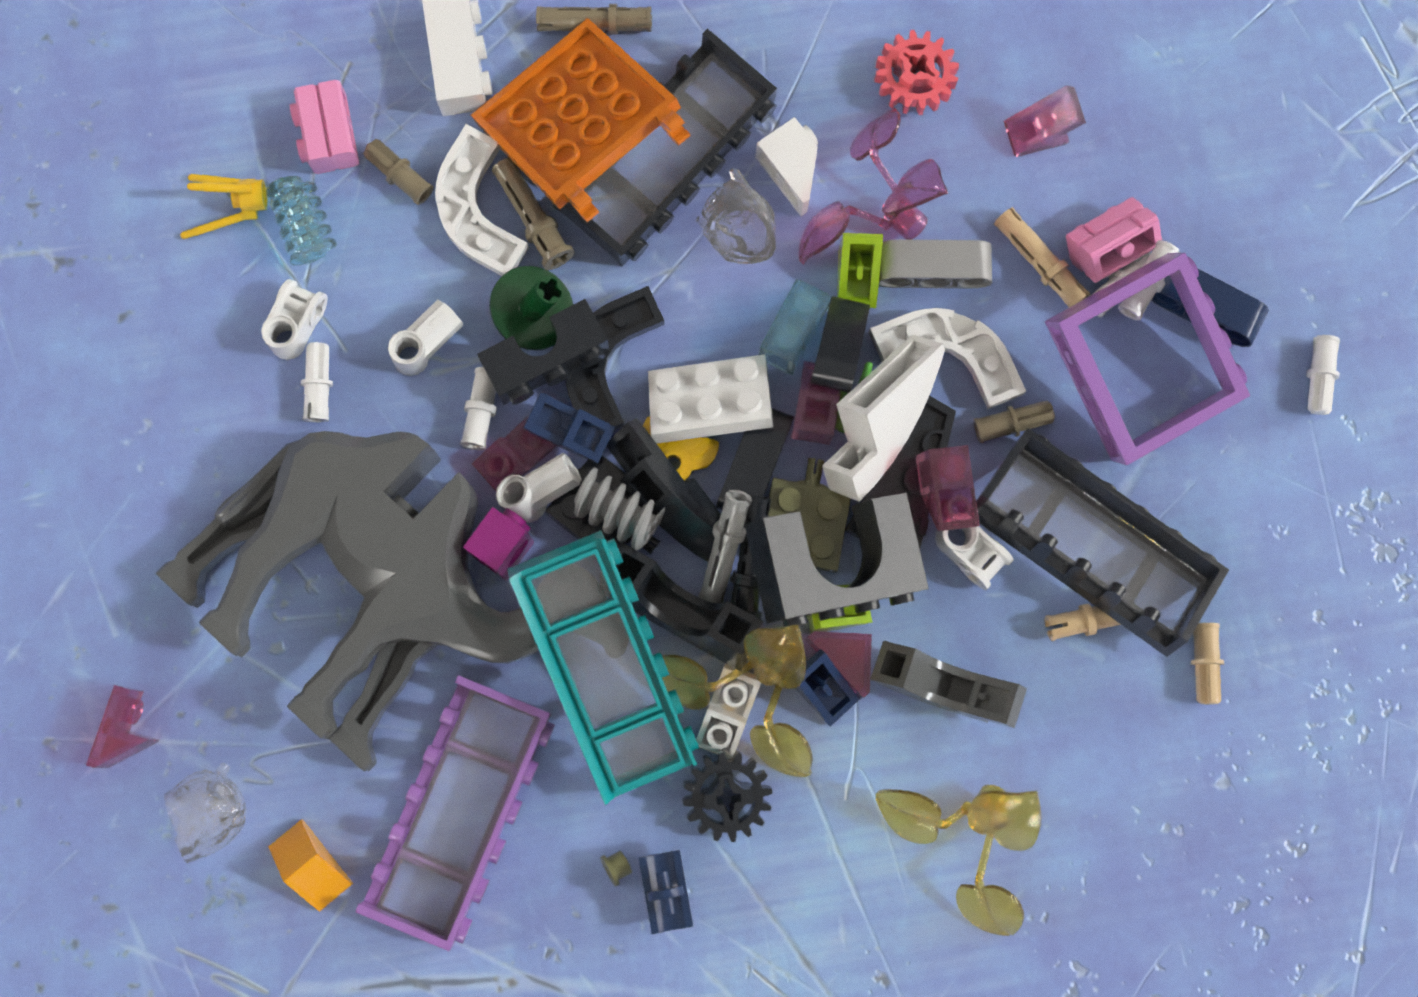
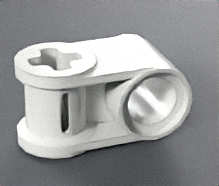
M287 279L282 284L275 303L261 329L262 338L276 356L280 359L290 360L301 355L315 326L325 312L328 300L327 294L320 291L316 294L298 287L297 282L291 279ZM292 331L288 341L280 344L276 343L280 333Z
M966 516L952 517L941 524L936 531L935 540L938 548L974 584L983 590H987L991 586L990 580L1004 565H1010L1014 560L1012 555L999 542L991 538L972 519ZM950 526H958L965 533L963 546H957L949 540L948 530ZM991 558V560L982 569L983 565Z

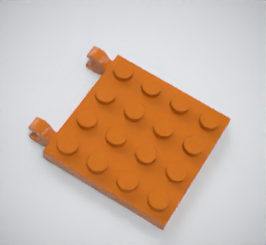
M589 18L578 25L471 114L475 123L495 141L498 147L559 209L570 202L586 222L596 216L599 210L591 203L592 199L584 189L655 129L661 126L678 146L691 136L682 126L685 123L684 120L676 113L681 109L677 98Z

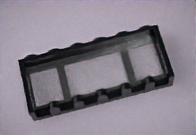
M708 28L702 34L701 47L690 58L687 54L683 55L676 65V74L666 84L659 81L677 98L681 109L676 113L684 120L685 123L682 126L691 136L678 146L664 129L659 126L584 189L591 197V203L599 210V213L588 222L579 215L570 202L561 209L553 203L554 209L562 212L618 261L620 266H623L629 259L633 262L636 261L644 253L649 245L646 242L647 239L655 231L660 234L670 225L674 219L672 212L681 203L685 206L688 205L700 190L698 184L707 175L710 178L714 177L726 162L723 157L732 148L736 151L739 150L751 135L749 129L757 121L764 123L776 108L774 101L777 88Z
M1029 428L1013 445L1010 452L966 513L1166 657L1189 641L1229 571L1213 555L1199 549L1185 539L1179 531L1165 525L1151 515L1145 507L1131 501L1117 491L1111 483L1097 477L1078 460L1069 457L1053 446L1047 438L1036 434Z

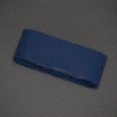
M1198 269V282L1203 292L1208 294L1214 303L1215 313L1213 315L1219 327L1227 333L1232 344L1240 347L1252 346L1269 312L1268 307L1258 299ZM1170 275L1165 277V286L1161 292L1155 293L1152 301L1191 322Z

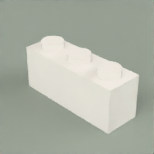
M422 0L436 100L442 116L475 112L487 102L486 95L493 94L489 71L482 72L481 60L487 59V52L483 35L477 36L475 24H482L478 0Z

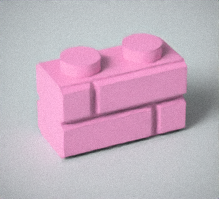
M335 79L318 83V85L311 84L296 87L294 90L296 103L290 104V113L295 127H301L303 139L296 140L301 162H307L316 174L358 166L360 162L347 95L341 82Z
M1133 197L1117 206L1110 207L1105 213L1092 219L1085 225L1077 226L1065 236L1072 264L1081 272L1084 271L1085 275L1094 283L1099 282L1149 253L1155 248L1157 241L1162 240L1160 222L1157 215L1147 207L1144 208L1143 204Z

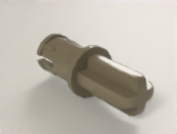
M375 139L366 145L363 153L364 157L386 176L388 184L398 186L417 205L422 204L429 198L434 187L410 167L411 163L407 158L401 159L379 139Z
M1042 401L1016 409L1012 406H1007V411L974 418L973 424L979 443H984V441L1010 434L1018 437L1020 432L1027 428L1032 429L1054 422L1055 413L1050 401Z

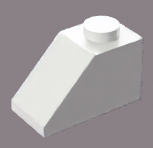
M793 117L757 142L756 159L799 215L803 216L808 211L818 141L813 131L807 125L802 127L797 119Z

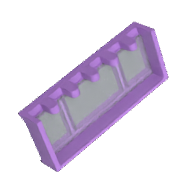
M459 675L455 681L458 685L449 706H446L439 720L441 724L432 745H428L422 759L424 763L416 782L410 786L405 798L407 802L399 821L393 825L388 837L390 841L386 851L371 875L372 883L364 901L358 904L355 911L358 914L447 951L452 949L455 941L463 944L473 921L466 917L473 901L480 904L489 883L488 879L483 878L489 862L497 864L506 843L505 840L499 837L505 823L514 824L522 805V801L516 799L523 783L530 786L539 765L538 762L532 759L538 745L547 746L555 724L549 722L551 713Z

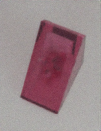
M813 631L805 639L816 653L822 649L860 700L870 693L872 634Z

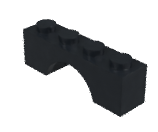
M621 542L618 549L623 563L616 565L621 579L630 577L639 598L638 601L631 603L635 613L641 616L645 615L649 621L741 672L761 640L764 621L728 601L713 603L689 593L673 582L661 570L656 561ZM601 571L599 574L600 585L606 596L613 598Z

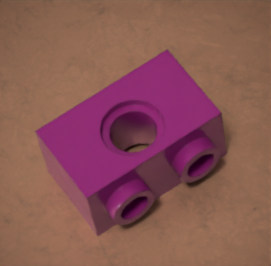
M492 507L463 548L474 559L507 581L509 578L508 568L516 566L521 562L534 544V541L528 533L531 528L523 518L508 508L501 513Z

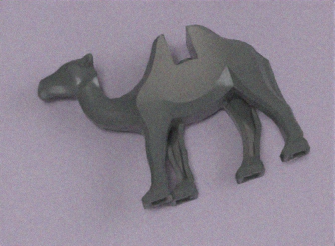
M330 431L314 432L307 434L300 440L287 443L254 477L227 498L217 509L214 515L215 519L197 537L182 548L174 560L166 562L156 574L188 605L198 608L205 602L207 573L226 555L241 547L237 554L232 575L217 608L209 611L199 623L231 654L242 658L250 650L248 635L249 619L271 577L297 556L319 543L323 544L337 570L364 599L354 624L337 643L325 665L304 685L302 691L290 701L287 707L317 736L322 739L331 740L361 770L369 772L377 764L372 746L373 733L383 713L404 689L414 672L417 662L434 647L445 645L480 660L503 664L522 660L536 653L539 649L521 607L510 612H499L492 609L478 595L473 585L468 568V552L463 546L472 534L478 508V497L473 487L460 472L418 513L404 498L441 460L428 443L415 434L398 431L371 437L351 436ZM572 563L549 572L536 588L537 595L550 624L609 600L594 575L585 568ZM618 613L572 631L602 645L606 654L611 658L622 656L629 642L628 633ZM378 653L361 696L345 715L343 724L337 728L333 716V700L348 681L367 669L373 657Z

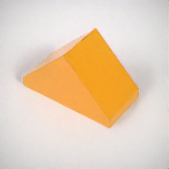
M303 819L268 846L283 882L318 911H322L354 884Z

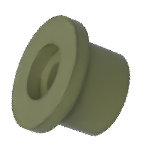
M621 850L608 858L605 855L600 857L601 863L615 887L620 885V879L632 873L631 867Z

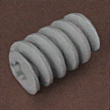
M594 467L585 477L575 496V516L583 518L589 514L588 521L592 526H597L604 521V533L611 534L618 528V541L625 542L632 536V549H641L655 533L664 515L665 508L657 515L653 514L654 500L652 499L640 507L638 505L640 498L638 491L626 499L624 497L626 485L623 483L614 491L610 490L612 477L609 475L600 483L596 482L598 469Z

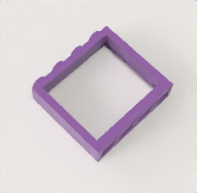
M1167 253L1044 321L1111 461L1123 465H1129L1250 396L1245 385L1247 383V376L1242 367L1235 363L1229 350L1231 348L1230 338L1219 327L1213 315L1215 313L1214 303L1209 295L1203 292L1197 279L1199 276L1197 266L1186 253ZM1170 275L1222 390L1132 440L1078 326Z

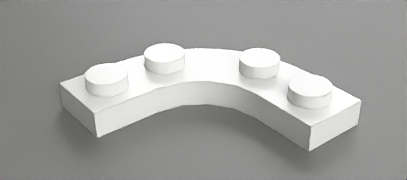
M465 124L446 155L438 173L435 190L438 213L447 235L463 254L478 264L503 276L506 272L518 267L529 246L527 242L492 224L481 214L477 205V191L483 176L500 148L490 136Z
M930 308L913 311L872 327L868 332L881 362L911 335L943 343L944 352L952 354L968 368L987 409L1020 397L1026 392L1012 358L1000 338L984 323L954 313L955 310Z

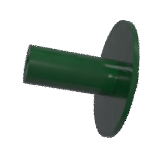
M521 266L506 272L494 285L489 301L490 315L498 332L505 339L514 336L520 348L532 351L548 349L556 344L557 336L552 329L549 317L573 305L572 297L565 284L553 273L535 266Z

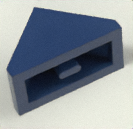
M822 649L815 653L787 680L830 727L860 700Z

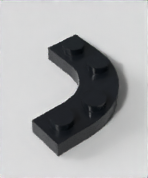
M649 286L618 298L593 313L608 339L609 351L604 353L605 358L597 364L587 368L582 364L569 371L570 375L565 379L573 408L576 410L581 409L615 426L614 430L623 427L624 421L607 385L606 370L608 361L615 350L628 340L665 325L663 316Z

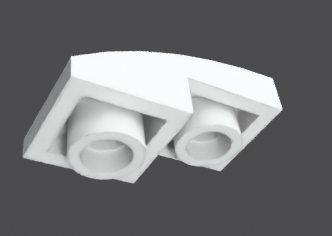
M725 663L696 738L699 748L717 755L718 751L723 749L726 757L732 759L762 683V677L744 670L740 672Z

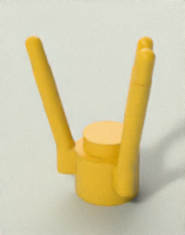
M189 174L188 180L192 181L187 184L189 190L231 193L233 208H240L242 212L180 233V237L187 239L244 220H258V211L267 210L268 205L264 179H238Z

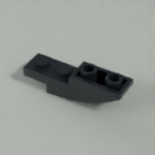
M638 418L627 422L609 440L606 446L626 472V475L620 482L626 485V490L631 496L636 491L640 493L638 504L641 507L650 499L654 500L653 514L657 515L665 508L659 526L681 545L708 562L715 539L712 530L715 522L720 520L721 513L694 478L686 482L682 479Z

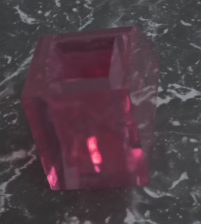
M804 361L791 439L830 445L834 436L838 411L836 404L840 399V391L810 384L815 363Z
M968 445L929 449L916 455L921 496L937 531L979 527Z

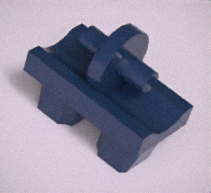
M680 850L639 857L651 934L693 927Z

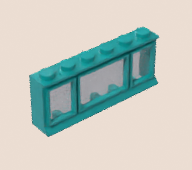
M599 531L508 568V577L602 800L607 805L621 794L692 764L696 766L697 762L692 751L699 749V745L691 726L689 725L685 728L681 726L677 715L685 711L676 689L667 692L662 678L670 674L661 652L652 655L647 641L653 639L654 635L645 615L637 618L631 604L638 601L639 598L630 577L623 580L620 577L616 565L623 563V559L614 539L606 542L602 531Z

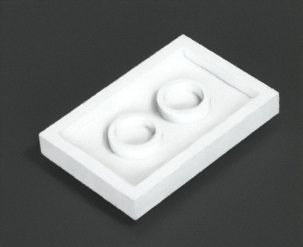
M765 354L648 371L651 437L656 444L773 428Z

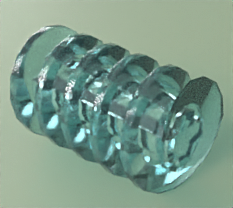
M298 176L278 178L267 186L266 194L271 199V209L276 213L275 221L281 227L280 235L286 241L285 250L291 255L290 263L292 265H305L324 257L337 246V243L333 238H325L332 232L331 226L329 224H320L326 220L327 214L324 210H316L322 204L319 196H311L318 189L316 184L310 181L303 182L301 177Z

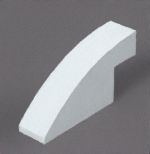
M911 335L836 404L848 442L822 465L829 490L860 502L881 479L903 448L921 416L945 351L943 343Z

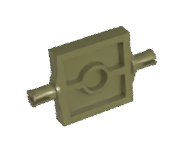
M808 458L805 480L794 482L779 478L772 479L769 497L772 498L769 517L800 511L814 566L818 570L836 573L839 567L851 498L831 491L825 485L820 484L823 470L822 465L825 461L818 459L815 473H813L816 458Z

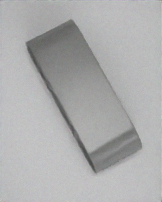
M981 240L884 241L882 245L879 284L888 288L973 289L990 286L992 284L991 243Z

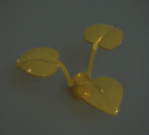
M799 625L782 628H759L751 631L744 639V649L749 662L745 664L741 672L734 670L715 682H707L706 670L696 661L680 655H662L670 674L662 678L667 692L676 689L682 706L695 710L703 709L709 704V692L716 691L750 669L755 668V677L762 684L767 686L775 685L763 718L765 726L756 725L750 731V740L755 752L767 765L783 774L796 777H807L812 774L813 755L806 738L792 726L785 723L774 724L772 719L782 689L796 688L805 678L806 656Z
M984 785L972 803L965 801L958 811L946 819H940L941 809L939 805L922 794L896 789L877 791L876 802L886 822L896 834L910 842L918 844L932 843L939 835L938 828L946 829L964 815H967L968 824L972 830L986 835L975 877L976 886L970 884L960 885L956 892V902L964 917L976 927L996 935L1014 936L1024 921L1023 907L1016 896L1005 888L997 885L985 886L984 874L994 838L1003 847L1014 851L1027 850L1035 844L1040 833L1042 818L1038 792H1005L998 786Z

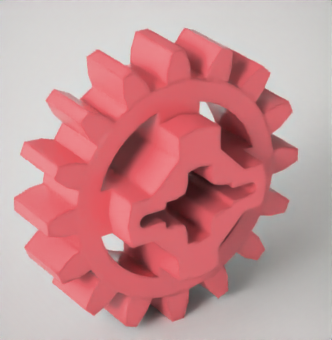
M910 30L907 40H904L900 34L895 35L894 46L885 43L882 50L883 56H878L875 67L879 70L876 71L874 80L876 83H883L880 87L879 95L881 97L890 94L889 106L891 108L898 103L903 104V114H907L910 107H916L918 115H923L926 105H929L933 111L938 110L940 100L948 102L952 93L950 89H955L958 78L954 75L957 74L959 63L950 62L955 51L953 49L945 51L942 49L945 40L942 37L935 43L930 41L931 33L929 31L925 32L923 38H917L915 30ZM935 63L938 64L941 72L935 69ZM892 67L894 68L893 73L899 78L898 83L893 78Z

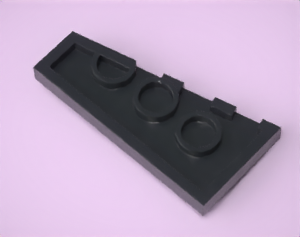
M930 395L913 431L894 462L877 484L860 501L861 503L873 498L907 493L919 549L921 548L923 536H926L929 524L928 515L932 499L936 495L939 483L937 479L941 463L945 459L956 410ZM853 515L845 531L859 539Z

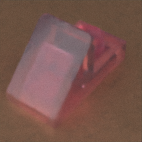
M1067 85L1003 121L1013 154L1017 157L1069 143L1067 133L1086 123L1075 87Z
M114 685L86 766L110 768L159 742V739L130 731L132 724H136L141 717L144 707L141 698L144 691Z

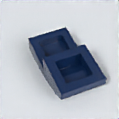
M541 392L522 429L564 450L598 463L614 432L615 426L581 409L576 410Z

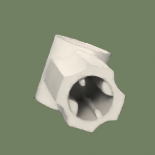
M436 300L407 330L397 332L390 339L388 350L396 369L408 376L418 375L423 372L428 365L429 358L463 326V322L448 305L440 300ZM407 347L418 349V353L412 359L405 360L399 357L401 351Z
M561 453L524 477L510 475L503 479L497 487L496 500L504 509L512 510L523 518L526 523H531L538 520L544 514L547 504L579 486L582 479L571 459L565 453Z

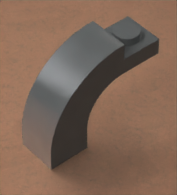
M888 641L882 642L870 680L936 707L988 723L990 721L1011 728L1016 726L1027 688L1020 684L964 670L935 659L916 648Z

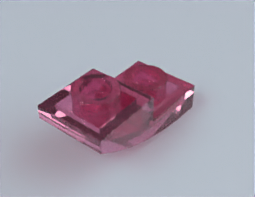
M527 417L506 437H499L472 463L495 491H497V487L503 479L510 475L523 476L557 447L523 430L522 427Z

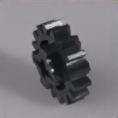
M723 749L718 751V760L712 761L708 755H704V768L700 769L693 765L690 768L692 774L696 777L695 780H684L683 787L691 792V795L682 798L683 806L694 807L687 814L689 822L700 819L701 821L697 828L698 832L703 834L709 828L712 829L714 841H719L722 833H727L730 841L736 842V832L740 830L747 837H750L752 834L749 825L754 822L757 825L763 826L764 821L759 813L760 811H771L772 807L770 803L763 800L764 796L773 793L770 786L761 785V782L768 777L766 772L760 770L754 773L753 771L757 764L756 760L751 757L745 764L742 763V754L737 750L733 754L732 759H727ZM732 769L744 773L752 783H740L733 777ZM716 772V778L711 785L701 790L705 780ZM725 779L732 792L737 794L731 796L729 812L722 799L718 797L723 795ZM746 804H752L749 811L738 819V814ZM702 808L716 810L721 814L722 822L709 817Z

